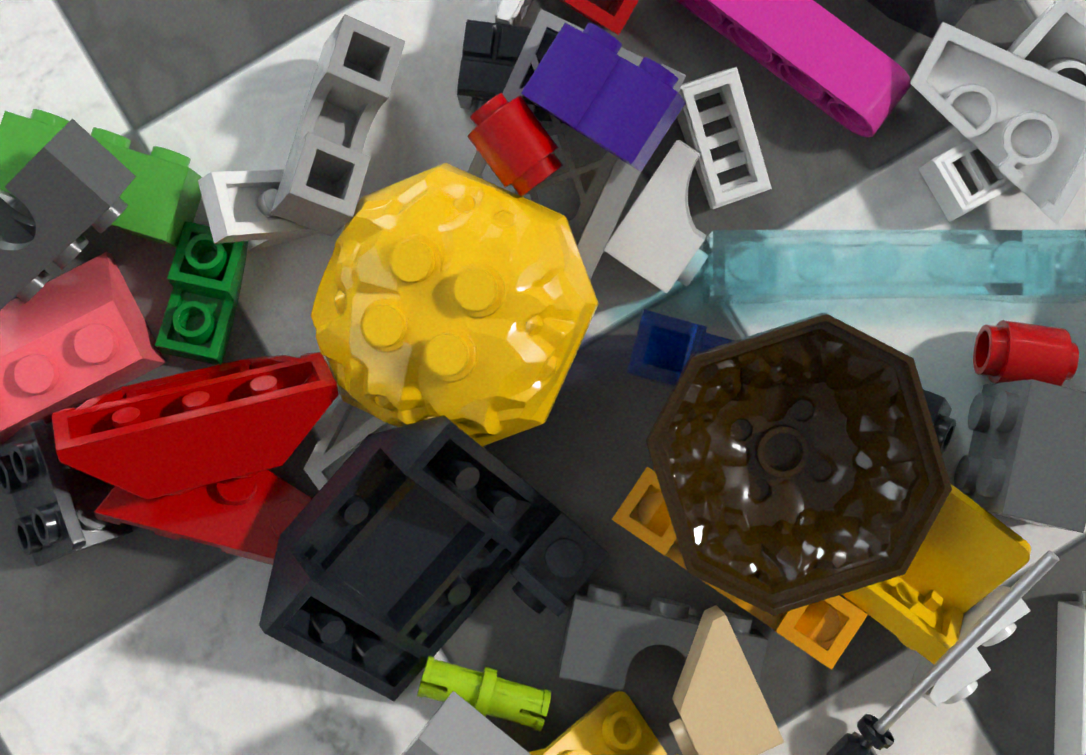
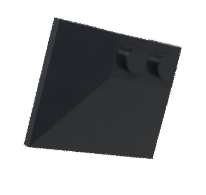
M445 415L370 434L279 536L259 626L268 636L395 702L423 670L428 656L434 657L561 511Z

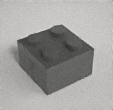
M1033 379L983 385L982 393H978L974 397L969 409L968 428L973 430L968 455H964L958 463L954 486L990 514L1031 524L1084 533L1086 525V392Z

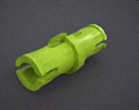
M428 656L417 692V697H426L444 703L454 691L484 716L489 715L528 726L539 732L544 725L542 716H547L551 699V690H542L497 677L496 669L485 666L483 671L479 672L437 660L433 656Z

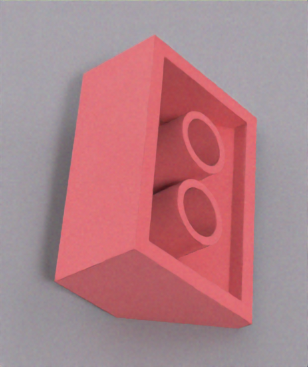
M105 252L48 281L26 304L19 298H15L0 310V446L27 423L43 419L46 425L52 422V413L65 408L75 407L76 409L88 399L112 391L166 363L162 353L155 347L156 341L111 253Z

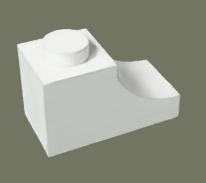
M676 140L604 249L605 252L665 293L670 291L676 280L687 287L709 256L699 249L706 235L696 229L688 206L689 181L694 166L701 154L681 140Z

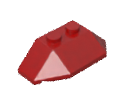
M321 352L303 354L300 358L287 355L246 358L122 386L88 399L76 409L75 407L65 408L52 413L56 452L59 462L149 500L165 495H181L192 491L196 487L232 478H248L263 470L282 466L339 395L337 383Z

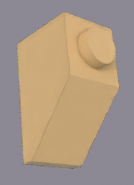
M717 605L704 610L672 698L681 718L669 723L682 754L759 755L785 743L726 614Z

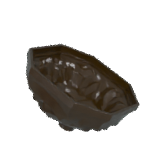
M823 312L690 355L645 441L687 572L773 616L904 575L952 490L914 358Z

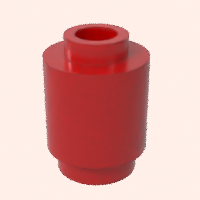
M500 93L470 116L476 128L467 137L504 187L507 188L509 185H512L520 197L524 196L563 166L554 153L559 147L521 95L508 102L505 96Z
M1005 320L999 321L996 326L983 325L976 337L973 351L975 373L988 376L992 383L1033 379L1062 386L1065 380L1073 378L1079 362L1078 346L1076 343L1071 342V337L1066 329Z

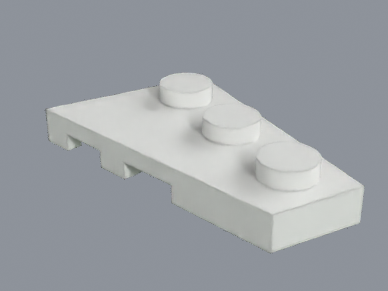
M942 22L910 84L991 160L1014 185L1025 193L1051 221L1058 225L1086 179V86Z

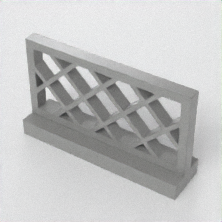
M540 9L502 93L508 102L520 95L525 97L521 94L524 88H520L531 64L534 71L539 65L536 53L547 29L558 34L564 23L582 32L584 29ZM622 47L617 53L620 57L639 66L643 57ZM661 64V66L679 79L673 88L679 92L686 75ZM550 115L554 127L546 131L550 136L557 134L569 171L542 181L526 194H530L531 200L541 205L537 190L569 178L573 179L581 205L575 218L569 219L568 222L589 279H591L641 172L608 151H605L602 159L576 168L564 135V131L572 128L564 123L560 124L558 119ZM478 150L467 172L483 179L482 173L487 163ZM597 168L585 194L579 175Z

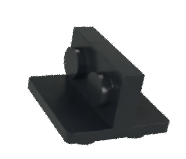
M43 419L29 422L0 446V488L4 494H12L20 517L15 519L14 523L18 543L26 555L33 554L37 566L53 562L63 556L133 532L129 524L121 523L117 525L96 519L94 511L115 486L59 462L55 446L53 423L45 425Z

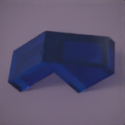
M644 309L626 373L673 389L690 355L735 340L706 333L707 326Z

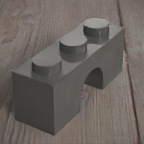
M73 118L5 186L8 191L28 208L33 218L19 213L0 197V310L15 296L26 304L52 277L45 270L51 262L56 264L61 270L64 269L89 243L82 235L85 230L92 226L101 234L128 206L119 196L136 176Z
M589 584L588 593L576 592L572 596L558 663L559 677L623 691L628 667L635 655L644 648L653 645H667L681 652L686 662L701 617L688 615L690 606L685 603L652 597L651 605L648 607L625 602L627 592L623 590ZM723 611L759 686L768 639L757 629L751 628L752 618Z

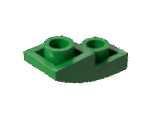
M185 221L167 277L173 289L155 343V347L160 353L214 365L223 363L239 300L248 241L214 244L210 226Z

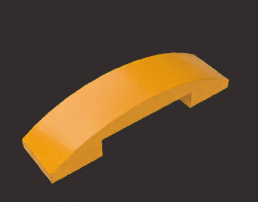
M646 467L612 520L686 569L656 473L649 467ZM705 582L831 670L868 615L838 595L773 616Z

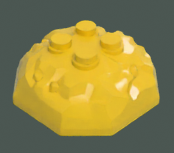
M443 163L361 197L353 218L346 223L335 242L333 254L316 293L311 318L316 329V340L321 354L326 356L342 401L396 427L445 415L481 446H485L546 422L599 303L565 215L520 197L511 191L448 163Z

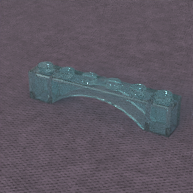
M713 230L703 242V252L709 255L703 264V304H766L865 298H941L1006 303H1078L1086 301V230Z

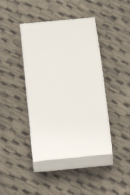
M999 585L964 613L959 639L1010 587ZM1021 598L922 697L938 707L942 703H957L972 694L978 686L976 680L991 671L977 650V647L980 645L985 647L995 645L1008 638L1016 630L1017 626L1014 622L1030 612L1023 599ZM921 658L910 682L912 686L933 666L926 658Z

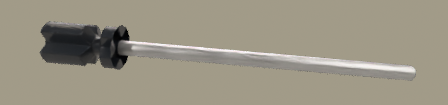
M1048 550L880 719L871 714L863 715L857 722L861 735L855 731L852 734L846 733L826 755H877L874 748L878 750L882 748L888 749L893 745L894 738L889 728L1059 561V558L1052 551Z

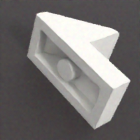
M284 169L210 172L198 180L214 244L248 241L247 252L319 234L320 232L270 214Z

